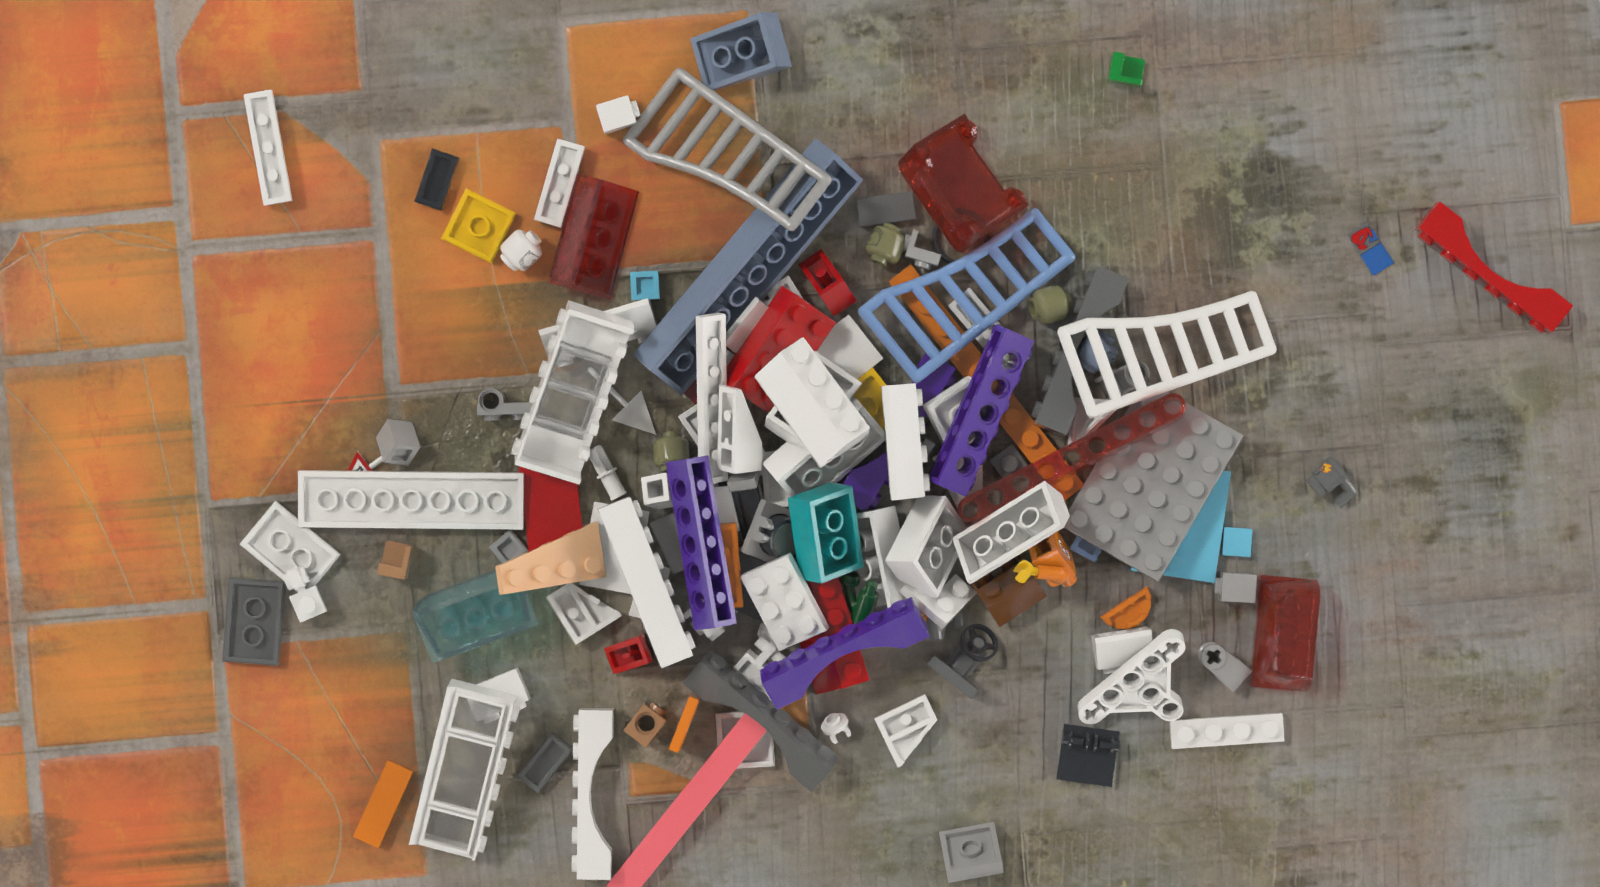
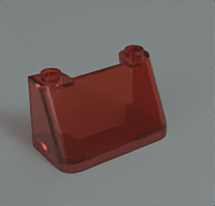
M966 114L961 115L915 143L898 162L900 173L950 245L960 253L976 245L1030 206L1021 190L1014 187H1008L1004 190L973 146L977 140V127L968 119Z

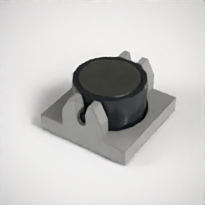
M761 499L741 552L768 562L788 553H791L793 558H795L796 552L789 509Z

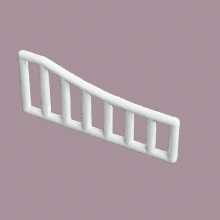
M1254 291L1173 314L1135 318H1085L1064 325L1057 331L1086 414L1090 418L1268 357L1277 351L1259 298ZM1249 304L1264 345L1251 351L1247 347L1234 308ZM1222 312L1238 355L1225 360L1222 357L1208 316ZM1196 319L1213 364L1199 369L1182 323ZM1171 326L1187 373L1172 377L1154 327ZM1143 328L1162 382L1146 386L1126 329ZM1097 329H1114L1136 391L1121 396ZM1082 331L1087 333L1110 400L1095 405L1070 336Z

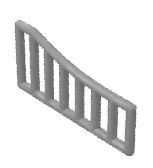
M676 68L637 119V124H634L623 138V143L643 159L672 167L715 183L746 200L789 231H794L832 181L829 174L683 68ZM679 82H683L692 90L647 148L637 138ZM701 96L713 104L673 157L659 153ZM722 111L734 119L700 165L685 161ZM742 126L754 134L724 175L711 170ZM765 142L775 149L774 153L747 188L735 182L736 177L761 144ZM786 157L797 166L768 202L757 195V193L783 158ZM808 173L817 180V183L792 216L789 217L778 208L803 175Z

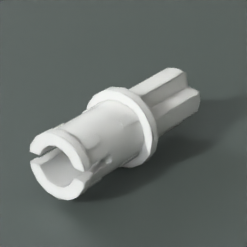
M597 445L590 449L589 458L599 475L597 479H601L610 496V500L612 501L627 493L615 472L617 468H613L603 447Z

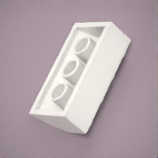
M648 298L604 311L633 321L634 332L633 335L629 334L627 342L638 339L639 344L643 343L657 326L652 304ZM559 325L538 330L548 358L550 351H547V346L551 335L557 334ZM561 351L557 360V366L562 367L574 363L573 357L577 356Z
M804 337L781 351L755 375L754 378L820 468L867 437L870 427Z
M916 383L881 386L890 499L901 500L925 497V491L930 490L929 474H923L922 466L923 462H928L926 445L921 446L920 434H925L924 417H918V406H923L922 389H916Z
M854 396L850 399L851 403L870 427L865 439L822 468L818 466L806 448L788 442L762 463L790 496L829 482L837 483L886 440L885 431Z
M1044 481L954 536L952 539L967 582L972 584L1064 528L1070 515L1062 494Z
M895 506L856 513L864 567L855 570L860 575L859 586L855 587V592L858 598L860 589L866 587L868 580L878 583L876 591L879 593V598L874 612H881L891 607L896 601L907 599L900 593L906 583L897 579L885 561L900 531Z

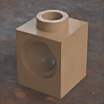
M644 702L623 731L646 748L666 722L667 718L663 716L666 711L654 702L650 705ZM650 715L655 721V726L650 730L643 729L639 724L640 717Z

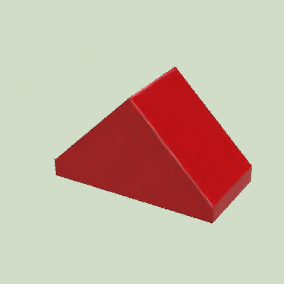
M645 633L604 648L613 675L651 663L654 660Z

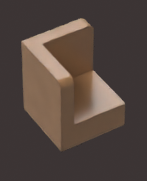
M386 541L382 562L379 563L377 574L403 580L408 579L414 545Z

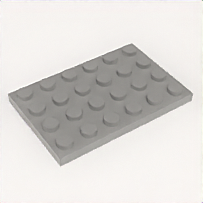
M1148 381L1146 382L1147 387L1154 385ZM1168 392L1131 404L1068 511L1070 517L1064 529L1159 583L1241 442L1243 435Z

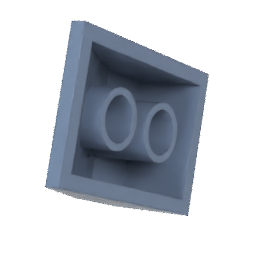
M760 12L690 38L702 83L713 91L792 67L777 13Z

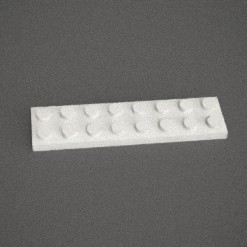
M299 470L298 527L523 530L524 473Z

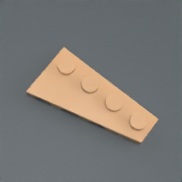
M598 521L585 525L581 529L572 531L559 539L543 544L537 549L495 566L499 595L606 577Z

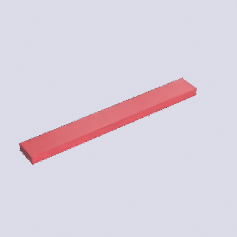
M743 714L608 882L606 887H642L766 733L767 730L760 723L747 714Z

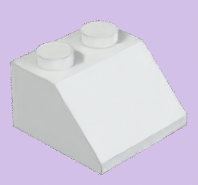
M1144 626L1091 635L1096 669H1103V674L1115 672L1152 641L1151 629ZM1154 656L1147 657L1144 662L1148 664L1147 662H1153Z

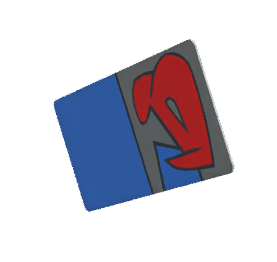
M1368 222L1347 234L1373 276L1394 263Z

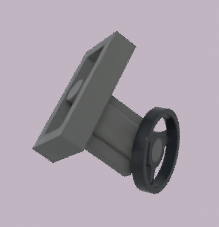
M969 625L961 633L960 643L945 662L933 653L928 659L927 664L972 699L978 689L967 679L980 662L988 661L996 654L998 650L997 638L984 625ZM974 629H980L987 633L993 644L986 643V640L982 636L977 635ZM968 630H969L970 639L965 636V634H966V632H967ZM984 650H993L990 656L985 657L987 653Z

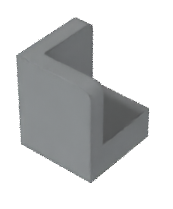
M387 419L376 437L384 463L409 466L420 449V444L411 422Z

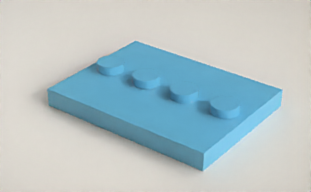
M1223 471L1164 572V576L1215 583L1231 477L1230 471ZM1132 567L1130 568L1131 571H1137Z

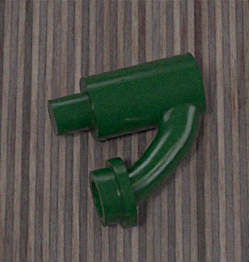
M852 571L839 576V581L844 584L846 603L852 613L851 620L856 624L865 620L871 613H874L879 593L876 591L878 583L868 580L866 587L860 589L857 598L855 587L859 586L860 575L858 572Z

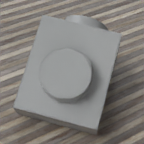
M913 229L911 235H905L904 251H906L904 258L914 260V266L930 270L931 266L937 267L941 254L914 247L919 230Z

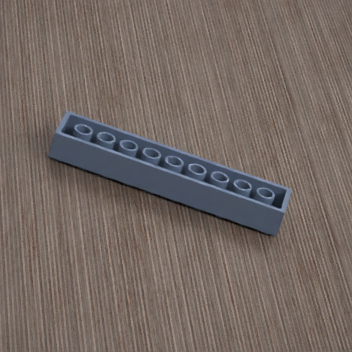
M816 138L802 153V156L829 174L832 181L794 231H789L756 208L634 352L633 356L681 396L697 378L696 316L712 313L726 314L727 332L755 297L761 301L765 298L863 182V179L835 152ZM793 164L764 198L766 201L769 202L797 165ZM805 173L778 209L791 217L817 183V180L808 173Z

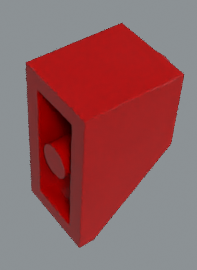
M822 249L798 264L833 316H836L857 301Z

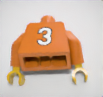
M1059 531L1029 548L1033 565L1026 560H1022L1013 570V572H1018L1015 579L1020 583H1025L1031 575L1035 579L1046 580L1051 587H1056L1060 584L1063 587H1070L1077 580L1072 553Z

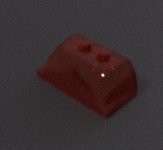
M1260 574L1250 687L1307 692L1310 689L1313 680L1320 607V586L1318 580Z

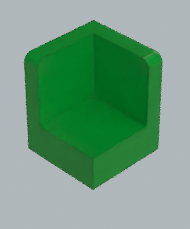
M1114 51L1111 55L1107 82L1140 88L1143 83L1142 75L1145 60L1125 56V53Z

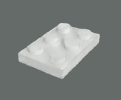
M791 553L743 573L740 576L779 651L825 632L829 628Z

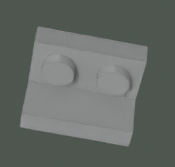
M994 822L939 832L948 883L1004 873Z

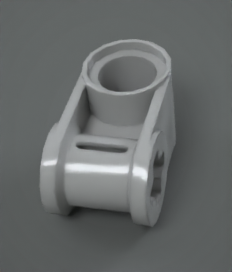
M1138 361L1139 366L1144 369V380L1146 383L1150 375L1149 368L1143 362ZM1127 364L1112 370L1121 396L1135 389L1133 381L1129 378ZM1102 375L1095 378L1094 381L1099 383L1106 397L1105 400H1110Z
M1206 642L1198 649L1199 661L1232 692L1252 672L1234 655H1230L1215 642ZM1209 650L1212 652L1216 651L1215 655L1218 658L1215 661L1212 659L1208 660L1209 657L1206 653Z

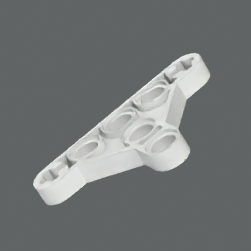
M1169 629L1152 640L1078 702L1079 719L1086 724H1096L1109 713L1152 711L1165 721L1179 719L1183 715V705L1180 696L1170 689L1171 663L1185 651L1183 634L1178 630ZM1150 656L1159 659L1157 663L1151 665L1146 664L1144 660ZM1129 673H1135L1138 675V678L1134 681H1127L1124 679V676ZM1149 688L1158 690L1157 694L1153 696H1146L1143 692ZM1107 690H1116L1118 692L1116 696L1111 698L1103 695ZM1168 703H1174L1178 706L1173 711L1163 709L1164 705Z

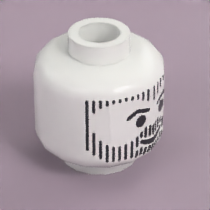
M520 229L515 230L502 243V254L500 257L513 271L518 269L526 271L541 257L542 249L539 244L542 241L532 230L528 232Z

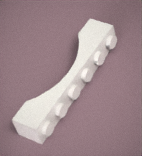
M580 708L579 715H574L573 731L578 732V743H573V760H578V771H573V788H578V799H573L572 815L577 816V827H572V844H577V855H572V872H577V879L611 880L612 847L605 840L596 823L592 809L591 785L597 761L604 748L614 737V708Z

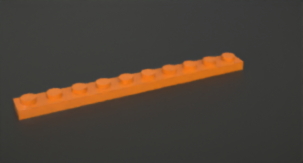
M910 264L892 278L889 283L891 286H895L920 277V275ZM928 285L924 286L923 288L961 335L965 333ZM912 291L899 295L942 350L953 342ZM971 341L949 360L964 378L966 376L972 377L982 354ZM997 379L991 385L992 392L997 388ZM1011 393L1009 407L1002 414L999 423L1041 477L1062 494L1064 501L1081 489L1084 484L1042 430L1033 425L1034 420Z

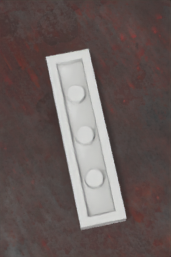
M273 90L243 94L263 205L268 206L293 201Z
M1281 712L1169 721L1172 749L1284 741L1283 713Z

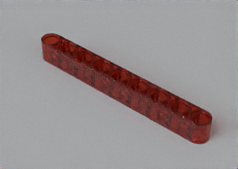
M1177 393L1167 394L978 490L959 502L957 508L958 515L966 524L974 525L1040 483L1046 481L1049 485L1053 486L1155 434L1184 417L1186 414L1184 399ZM1171 401L1178 402L1181 405L1180 411L1177 414L1167 413L1165 410L1167 403ZM1145 414H1151L1156 418V422L1151 427H1144L1140 424L1141 417ZM1119 427H1126L1131 431L1130 436L1126 440H1119L1114 436L1115 431ZM1094 440L1103 441L1105 443L1104 450L1100 453H1093L1089 449L1091 442ZM1073 452L1080 456V460L1076 465L1068 466L1064 463V458L1068 453ZM1049 465L1054 468V474L1051 478L1043 479L1039 476V471L1043 466ZM1020 478H1025L1029 481V487L1023 492H1018L1014 489L1015 481ZM994 491H1000L1004 495L1003 501L998 505L989 503V496ZM969 504H975L979 508L977 515L972 518L964 516L963 513L964 508Z

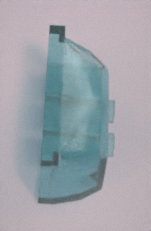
M496 570L430 593L418 601L412 609V614L432 664L539 625L527 591L499 595Z

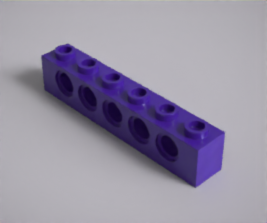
M995 324L931 469L929 481L965 497L972 490L979 466L986 460V450L990 441L998 432L1000 418L1009 407L1011 393L1020 382L1021 370L1025 362L1031 357L1033 340ZM1008 353L1009 361L1003 366V357ZM997 379V388L992 392L991 385ZM986 405V413L980 418V410ZM972 432H975V438L969 444L968 437ZM963 457V466L957 470V462Z
M709 456L666 462L694 630L737 624Z

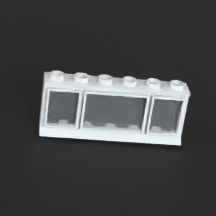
M451 679L447 686L409 845L418 844L468 857L475 861L478 852H484L487 842V836H483L485 826L490 827L494 814L493 810H489L491 800H497L500 790V784H496L498 774L503 775L507 758L502 757L504 748H510L514 732L509 731L511 721L516 722L520 706L515 705L517 695Z

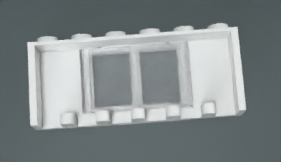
M568 300L566 308H561L556 321V325H559L557 334L551 335L547 346V351H550L548 361L543 360L538 372V377H541L539 387L534 386L529 398V403H532L530 413L525 412L520 424L523 432L520 439H515L511 454L515 455V465L580 485L581 470L584 462L588 461L593 436H596L598 433L599 419L602 411L606 410L608 394L611 385L616 382L617 368L621 358L623 359L627 350L626 343L629 334L633 335L634 324L633 321L623 319L620 316Z

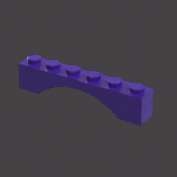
M926 352L918 363L917 369L930 360ZM945 362L921 382L916 383V389H922L923 404L939 395L943 388L948 389L952 386L957 378L953 374L956 368ZM918 406V417L925 418L927 413L924 407ZM887 451L866 465L852 469L843 482L844 485L853 487L855 506L865 512L868 507L873 510L882 496L878 491L883 483L887 486L889 485Z
M912 597L906 600H898L891 607L881 612L871 613L861 622L854 625L849 624L832 636L822 637L805 649H797L780 661L768 663L760 670L762 685L778 710L801 699L816 675L843 655L871 647L905 649L930 637L927 624Z

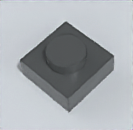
M1013 444L989 460L1005 483L1029 467Z

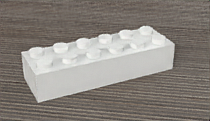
M628 496L598 508L597 510L660 667L664 668L693 656L691 649L696 648L690 632H684L680 623L685 621L678 604L673 606L670 597L675 594L669 579L663 580L659 571L664 569L659 553H652L649 546L654 541L648 526L642 527L639 517H642L643 513L638 501H632Z

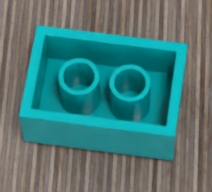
M829 482L788 497L797 566L805 580L824 583L864 567L852 486Z

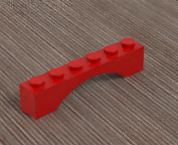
M1436 202L1415 228L1420 233L1418 238L1430 247L1434 244L1442 250L1440 255L1451 264H1454L1456 261L1464 268L1462 270L1464 275L1473 281L1479 279L1486 285L1484 290L1496 299L1502 297L1508 302L1506 307L1517 316L1523 314L1531 321L1528 324L1541 334L1544 331L1552 333L1573 307L1571 303L1552 288L1521 286L1493 272L1481 261L1472 248L1465 233L1462 218L1442 202Z

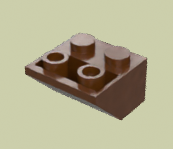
M1020 555L971 584L999 627L1047 597L1034 576L1031 575L1025 583H1020L1015 579L1018 572H1013V570L1023 560Z

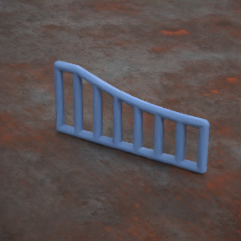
M1032 208L1009 227L964 257L923 276L881 290L858 309V314L912 381L919 383L1075 260V254L1037 208ZM1032 222L1038 226L1061 255L1050 266H1048L1021 233ZM1011 238L1040 273L1028 283L998 248ZM988 254L1018 289L1007 300L1001 296L975 264V262ZM966 269L996 308L983 317L950 277L951 275ZM940 281L975 325L961 335L923 288L924 286ZM912 291L953 342L939 352L896 299V296ZM884 302L930 357V360L919 369L916 368L872 313Z

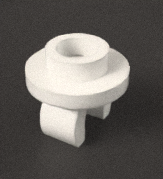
M843 713L829 714L821 725L823 733L829 735L834 744L838 743L835 735L841 731H844L847 737L851 736L848 718Z

